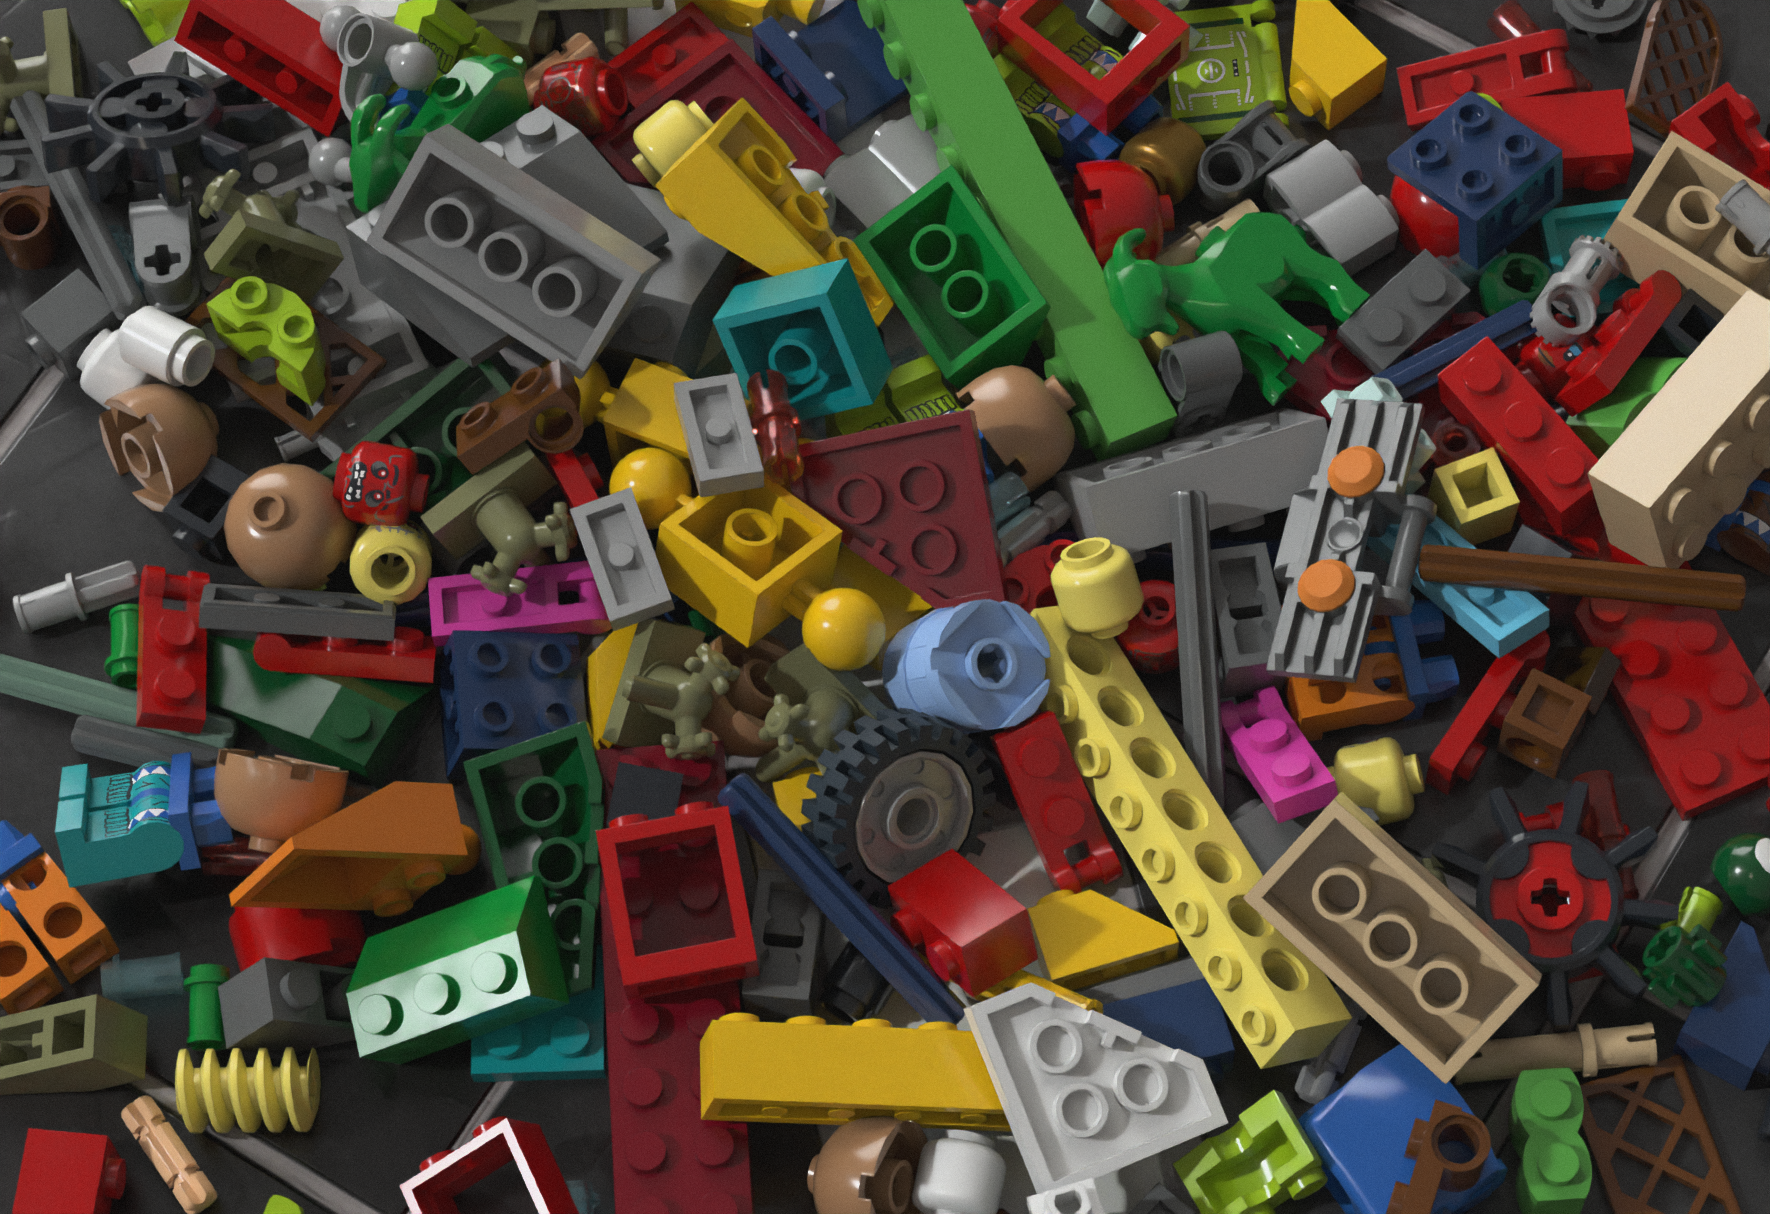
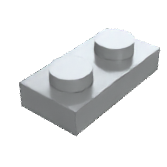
M737 373L674 383V402L700 498L764 487V469Z
M631 487L570 509L613 631L675 609Z

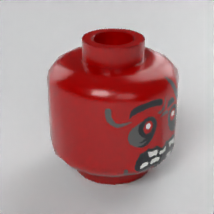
M362 441L355 446L351 454L341 453L335 474L332 496L341 503L343 514L348 521L369 526H401L407 523L411 511L423 513L429 491L430 475L419 473L418 457L413 450L378 442Z

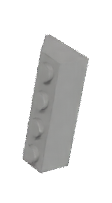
M446 124L424 136L366 240V243L550 361L553 362L560 358L578 379H582L631 313L661 261L657 256L450 124Z
M1284 407L1055 474L1052 477L1055 490L1061 494L1064 501L1069 503L1072 508V515L1069 520L1080 541L1094 537L1109 539L1111 544L1127 549L1133 563H1137L1147 558L1145 549L1168 543L1169 549H1172L1169 497L1177 491H1205L1208 496L1210 530L1227 526L1229 532L1249 530L1265 523L1264 514L1286 508L1288 514L1294 491L1308 487L1312 475L1318 474L1328 436L1325 417Z

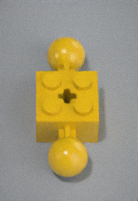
M546 358L538 367L543 369L552 361ZM637 358L634 359L619 389L610 386L604 368L597 361L593 363L582 379L574 376V380L581 393L584 429L593 425L596 421L604 424L613 471L621 459L635 450L642 448L662 449L670 452L683 463L691 481V496L696 498L699 495L674 402V383L693 379L688 378L681 369L672 364L657 362L653 365ZM743 396L755 437L751 401L746 400ZM549 408L541 413L546 417H558L567 411L560 408ZM791 438L778 443L773 448L756 442L764 475L791 493L783 448L814 442L815 440Z
M642 448L629 453L616 465L609 483V494L611 495L631 487L646 530L659 529L655 554L668 590L744 646L749 648L785 619L793 615L803 622L802 636L805 646L810 649L819 662L832 670H856L867 665L877 656L883 646L886 632L884 616L877 603L864 592L852 588H835L823 592L833 582L843 530L766 475H764V487L701 498L698 495L696 498H693L691 496L689 474L683 463L670 452L658 448Z

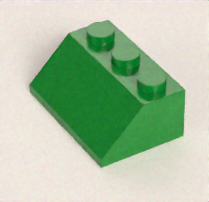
M952 164L853 239L945 378L956 388L962 390L973 380L994 368L1009 365L1019 366L1022 364L1051 306Z
M531 876L367 938L346 992L359 1056L361 1058L404 1064L569 1004L570 1001L541 877Z

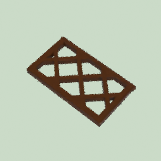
M227 276L185 322L199 329L206 323H213L206 304L224 290L231 288L238 279ZM302 300L311 310L315 326L319 328V338L326 358L324 371L326 383L322 391L324 392V407L311 421L288 406L287 396H294L295 394L279 383L276 370L280 365L279 360L275 359L276 384L259 385L239 370V361L247 359L229 346L224 349L215 350L211 369L313 443L376 374L385 368L387 360ZM347 348L365 361L354 375L333 377L331 350Z
M1680 1054L1658 1061L1657 1065L1649 1066L1648 1064L1580 1084L1584 1103L1580 1128L1613 1214H1664L1646 1205L1661 1174L1698 1192L1688 1214H1699L1707 1197L1723 1204L1726 1214H1742ZM1670 1075L1674 1076L1684 1102L1680 1115L1643 1097L1651 1081ZM1637 1085L1634 1092L1626 1089ZM1608 1094L1628 1104L1613 1135L1597 1127L1587 1101L1588 1099ZM1637 1109L1673 1127L1659 1157L1622 1140ZM1682 1132L1697 1138L1709 1167L1705 1180L1668 1162ZM1616 1151L1652 1169L1637 1200L1622 1193L1611 1165V1160Z

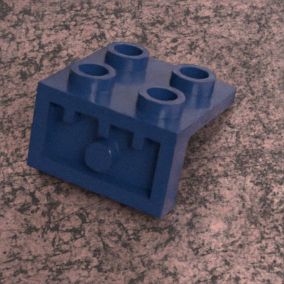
M844 0L798 32L790 30L786 33L772 16L752 28L756 64L835 144L909 94L902 78L896 80L891 75L883 53L885 44L876 27L870 29L865 24L860 14L858 3L854 0Z
M1472 91L1465 93L1387 158L1389 171L1458 217L1460 259L1476 270L1482 268L1563 200V150Z
M452 631L436 662L446 780H468L463 764L465 761L585 720L587 721L579 639L575 633Z

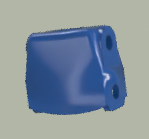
M1402 1044L1365 1066L1342 1088L1314 1105L1298 1119L1322 1160L1321 1167L1328 1177L1325 1186L1345 1214H1386L1396 1181L1410 1184L1416 1161L1404 1157L1415 1119L1419 1118L1429 1121L1435 1100L1461 1107L1463 1112L1474 1115L1462 1096L1449 1081L1447 1084L1442 1082ZM1448 1141L1438 1147L1442 1156L1453 1163H1467L1474 1158L1472 1150L1460 1141ZM1491 1147L1483 1175L1478 1183L1462 1192H1448L1438 1189L1431 1214H1463L1491 1196L1492 1192L1501 1186L1505 1180L1508 1168L1500 1158H1495Z

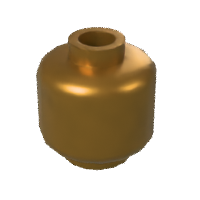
M1159 117L1147 123L1125 144L1119 155V160L1141 168L1153 179L1158 195L1169 194L1172 205H1176L1196 187L1198 166L1201 156L1207 148L1198 131L1187 123L1176 118Z

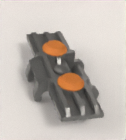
M1337 398L1318 474L1312 475L1308 487L1294 491L1273 569L1276 585L1286 595L1266 667L1268 674L1356 683L1373 616H1406L1412 612L1415 600L1410 590L1426 526L1435 521L1437 505L1430 499L1418 495L1405 494L1425 413L1423 404ZM1400 524L1385 585H1381L1375 573L1364 572L1362 569L1368 537L1382 538L1388 525Z

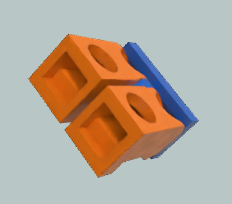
M1415 600L1412 612L1409 615H1374L1356 683L1286 677L1284 693L1289 714L1307 741L1322 739L1323 732L1362 724H1385L1401 718L1403 721L1420 719L1423 716L1426 703L1437 702L1455 696L1459 687V676L1452 655L1421 659L1417 645L1443 640L1445 621L1442 609L1431 600Z
M2 820L0 822V1003L7 1014L11 1015L39 1008L64 990L49 964L25 932L28 929L32 930L70 985L120 950L105 924L76 888H69L67 877L43 850L33 834L29 833L27 836H24L7 820Z

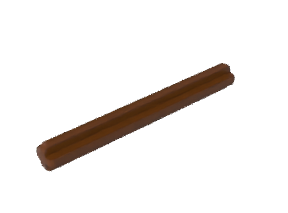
M1430 544L1422 546L1418 565L1420 578L1430 582L1734 612L1742 610L1746 592L1745 577L1738 574Z

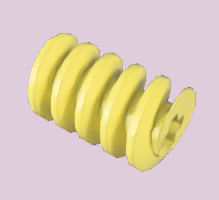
M286 1047L280 1067L272 1066L267 1048H259L253 1067H246L240 1048L232 1049L227 1067L219 1066L214 1049H206L200 1068H193L187 1049L179 1050L175 1069L177 1110L182 1115L189 1132L201 1134L207 1128L209 1121H211L216 1132L228 1133L233 1128L237 1119L243 1132L254 1133L259 1128L263 1119L270 1132L281 1133L286 1127L289 1117L294 1129L298 1132H308L312 1128L318 1111L321 1088L319 1061L316 1050L313 1047L306 1066H299L293 1047Z

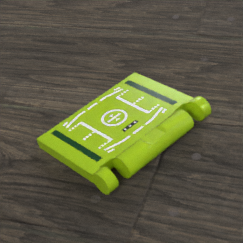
M1257 0L1252 4L1174 12L1199 31L1203 37L1194 50L1189 49L1188 58L1168 77L1172 118L1187 123L1198 131L1203 141L1220 139L1233 129L1247 113L1266 100H1271L1276 105V112L1286 108L1287 101L1278 30L1274 23L1267 22L1275 17L1273 1ZM1251 20H1254L1256 22H1264L1256 25L1255 27H1251ZM1275 113L1290 130L1288 116L1282 113Z

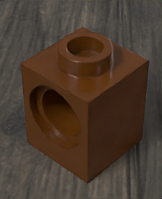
M1532 668L1503 721L1497 751L1555 780L1584 728L1592 696Z

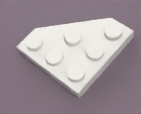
M1032 982L963 1009L1037 1194L1092 1177L1095 1180L1228 1124L1203 1059L1181 1049H1172L1141 1035V1031L1094 1010L1088 1011L1055 996L1056 993Z

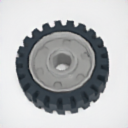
M889 708L876 711L877 720L866 715L854 721L857 735L843 729L834 738V741L840 748L839 752L834 754L824 749L817 762L827 769L823 776L810 774L806 787L817 795L816 798L803 799L801 813L811 820V822L801 825L802 833L869 904L886 910L888 906L893 908L888 885L951 848L964 858L969 852L980 857L986 843L977 838L978 831L991 832L994 817L984 812L983 809L996 806V792L986 786L994 781L991 768L982 763L986 759L982 750L972 743V739L951 725L926 713H920L908 708H900L899 712Z

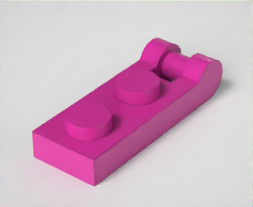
M588 561L519 568L514 578L525 582L528 587L523 594L513 593L510 597L490 592L481 585L479 580L472 578L471 574L428 578L431 630L435 647L445 646L453 630L555 634L577 631L581 634L590 635L604 633L612 628ZM559 592H577L579 603L560 605Z
M1273 684L1253 691L1254 698L1238 704H1234L1232 700L1221 703L1223 741L1278 824L1326 807L1338 795L1335 779L1283 706L1281 697Z

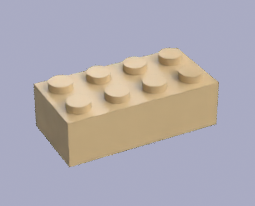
M1671 131L1601 243L1604 245L1608 241L1611 243L1609 249L1616 247L1619 250L1617 255H1621L1620 262L1624 263L1621 273L1640 285L1644 279L1656 271H1668L1678 280L1682 296L1691 288L1724 316L1748 289L1770 300V256L1766 252L1757 256L1753 252L1755 245L1734 224H1731L1721 213L1719 214L1715 210L1722 197L1742 179L1748 182L1769 205L1770 191Z
M1749 289L1587 473L1609 543L1648 566L1678 569L1685 560L1689 561L1696 557L1706 542L1707 534L1725 514L1733 513L1740 506L1750 484L1764 468H1770V300Z
M1342 791L1243 898L1445 1084L1537 988L1542 974Z

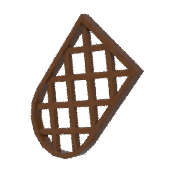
M1657 0L1647 17L1625 109L1666 139L1669 136V129L1673 119L1667 121L1659 99L1670 95L1678 117L1685 112L1679 95L1680 91L1688 88L1695 105L1715 91L1717 87L1724 45L1720 26L1711 9L1702 0H1678L1684 18L1674 21L1668 5L1670 1L1676 0ZM1662 14L1666 25L1658 27L1660 16ZM1700 19L1707 30L1709 41L1704 43L1696 21ZM1686 24L1694 46L1688 49H1684L1677 30L1678 27ZM1667 31L1676 52L1669 56H1665L1658 37L1659 34ZM1708 48H1710V60L1706 52ZM1653 49L1657 60L1649 63ZM1695 53L1698 54L1704 71V75L1696 78L1693 75L1687 56ZM1676 60L1679 61L1686 82L1678 85L1675 84L1668 63ZM1657 67L1660 68L1667 89L1659 92L1656 91L1649 70ZM1705 82L1701 95L1697 85ZM1644 85L1648 96L1640 99ZM1651 103L1654 114L1643 107V105Z

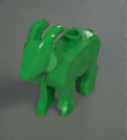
M494 53L488 57L478 55L459 60L448 74L436 80L432 86L431 95L411 126L403 130H397V128L411 111L408 104L396 105L382 116L375 128L374 125L377 122L378 115L386 105V98L379 93L364 99L355 109L351 119L352 150L349 167L356 208L363 213H368L376 206L390 199L426 134L446 124H450L478 143H482L519 120L523 115L532 112L533 109L528 103L527 90L524 83L527 68L526 61L521 56H515L513 59Z
M1270 212L1246 213L1227 231L1216 226L1199 245L1195 253L1198 259L1194 263L1172 267L1156 264L1152 260H1138L1135 258L1137 255L1132 251L1144 241L1146 231L1143 228L1132 229L1118 238L1113 249V256L1108 259L1103 270L1110 303L1122 320L1126 331L1133 338L1143 340L1154 332H1163L1172 336L1179 332V325L1169 313L1188 323L1201 336L1220 330L1226 331L1237 345L1242 365L1256 377L1261 393L1273 406L1294 387L1297 380L1285 371L1288 363L1275 353L1268 341L1277 345L1288 360L1294 356L1302 364L1309 358H1313L1325 342V339L1306 328L1285 312L1280 304L1284 300L1315 303L1330 311L1334 316L1336 324L1340 327L1370 297L1366 291L1352 280L1338 260L1320 255L1307 245L1305 230L1300 225L1296 224L1293 226L1281 214Z

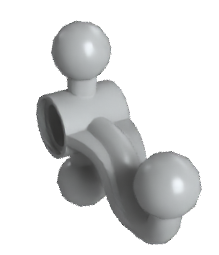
M348 5L333 7L321 19L320 34L322 41L329 49L337 52L339 60L343 63L339 96L343 111L350 122L355 109L364 99L379 93L384 96L393 82L404 90L421 91L431 85L437 77L438 61L435 53L428 46L420 43L417 34L411 29L361 13L355 7ZM378 115L377 122H376V124L374 125L375 128H376V126H377V124H378V122H379V120H380V116H379V115ZM325 138L318 142L309 155L308 165L311 174L323 185L340 186L345 182L352 183L349 167L352 147L349 143L339 138Z

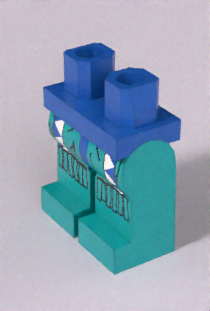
M186 752L173 754L171 763L152 761L143 764L132 773L91 778L88 763L62 767L55 835L69 888L158 872L172 867L178 861L181 871L201 868L202 848L234 843L235 829L231 828L221 815L214 797L216 766L195 770L192 753Z

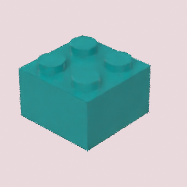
M848 258L736 285L713 319L733 369L737 373L745 397L751 401L752 413L760 430L871 405L875 402L893 370L889 356Z

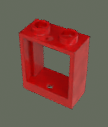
M1008 0L1001 8L997 17L998 52L1105 136L1110 134L1188 58L1190 25L1159 1L1100 0L1146 36L1106 75L1098 80L1034 30L1064 0Z
M693 802L675 809V816L649 820L648 815L630 814L611 820L609 828L596 830L621 976L628 1001L760 976L728 806L715 808L713 802ZM717 835L736 937L636 956L618 854Z
M508 1116L496 1117L479 1125L472 1132L474 1139L457 1150L442 1151L427 1158L419 1166L421 1172L400 1185L412 1214H460L453 1197L515 1159L539 1214H579L540 1125L510 1119Z

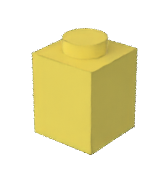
M1493 447L1434 469L1427 497L1437 505L1436 515L1473 546L1511 532L1520 503Z

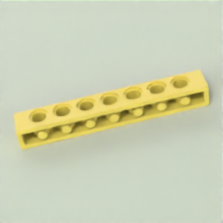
M1059 606L1033 609L1030 615L1038 622L1049 643L1051 655L1050 658H1045L1046 673L1044 680L1050 679L1048 693L1039 705V708L1042 712L1050 710L1055 713L1081 777L1260 1069L1318 1057L1349 1023L1352 1016L1325 973L1243 899L1263 877V874L1114 637L1096 639L1091 636V633L1070 629L1062 618Z

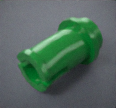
M121 604L115 606L109 612V621L111 622V656L106 659L104 670L111 677L113 685L127 689H137L139 604Z
M218 964L195 965L190 968V977L184 980L183 990L190 993L189 1033L186 1047H192V1050L205 1052L206 1049H214L215 1051L227 1049L218 987L231 979L228 967Z

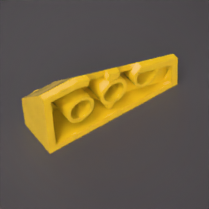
M742 97L670 167L655 187L664 195L667 206L676 216L687 220L699 233L772 276L848 258L874 323L878 327L894 305V300L856 244L846 237H837L832 231L825 213L829 208L827 202L818 190L812 191L809 194L805 192L789 168L797 159L786 143Z

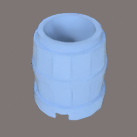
M991 599L961 603L955 608L935 609L924 617L906 625L897 632L889 643L882 668L885 694L894 711L899 712L900 708H908L920 713L923 712L951 725L964 734L1016 726L1036 712L1048 693L1050 679L1044 680L1046 673L1045 658L1051 657L1049 643L1038 622L1019 605L1008 601L997 602Z

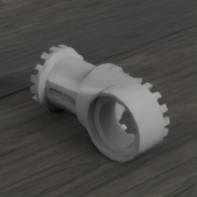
M1581 235L1574 240L1569 249L1570 260L1562 272H1557L1551 276L1531 308L1533 311L1530 313V319H1533V322L1530 324L1532 328L1536 327L1537 332L1535 334L1538 337L1542 335L1545 338L1542 342L1546 344L1551 342L1553 343L1552 347L1562 345L1563 348L1577 341L1593 327L1597 317L1596 310L1600 305L1599 293L1606 282L1616 279L1624 267V263L1620 262L1621 255H1617L1619 250L1616 247L1609 249L1610 242L1606 241L1603 245L1601 237H1596L1594 240L1593 236L1589 235L1586 238L1584 235ZM1600 258V265L1592 270L1591 267L1595 260ZM1551 304L1569 316H1576L1575 328H1566L1560 325L1553 317Z

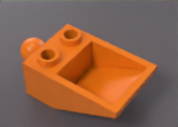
M395 781L292 836L229 894L231 907L370 910L380 917L397 916L409 911L413 907V903L426 891L443 882L446 874L461 875L472 870L481 857V841L472 828L461 824L452 784Z

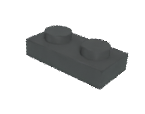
M1424 249L1338 328L1336 339L1376 375L1404 359L1467 301L1471 290L1427 249Z

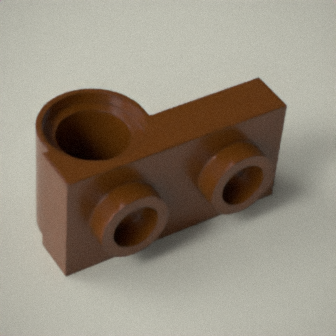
M20 185L9 189L7 192H1L0 246L3 245L8 259L16 267L24 270H37L49 265L58 255L60 237H63L61 214L50 187ZM36 227V229L29 234L21 236L18 235L24 229Z
M560 358L543 369L535 367L526 371L514 382L510 391L492 403L482 402L475 405L462 417L459 425L456 426L457 458L472 475L526 439L535 448L546 453L568 451L580 441L584 430L581 393L574 380V375ZM549 408H560L567 411L558 417H546L540 414Z
M1435 1100L1429 1121L1416 1118L1404 1157L1416 1161L1410 1184L1396 1181L1386 1214H1431L1438 1189L1448 1192H1462L1476 1185L1483 1175L1491 1147L1490 1134L1484 1123L1476 1116L1463 1112L1461 1107ZM1448 1141H1460L1472 1150L1474 1158L1467 1163H1453L1442 1156L1438 1147Z

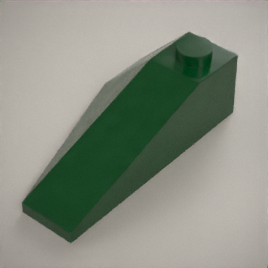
M499 351L473 368L458 358L345 453L351 454L355 446L362 441L378 442L413 450L418 457L419 473L430 475L429 491L423 513L411 511L409 520L419 517L474 476L457 458L456 426L459 425L462 417L475 405L482 402L492 403L510 391L514 382L519 377ZM528 439L525 440L538 457L544 453L535 448ZM339 458L320 473L334 481ZM356 523L357 532L365 525Z
M207 634V711L234 718L239 729L300 759L340 768V770L349 771L348 780L376 787L378 790L438 693V685L435 683L265 670L254 660V640Z
M585 720L463 762L496 888L505 887L534 875L541 877L569 998L594 990L601 877V859L596 830L603 829L605 780L590 726Z

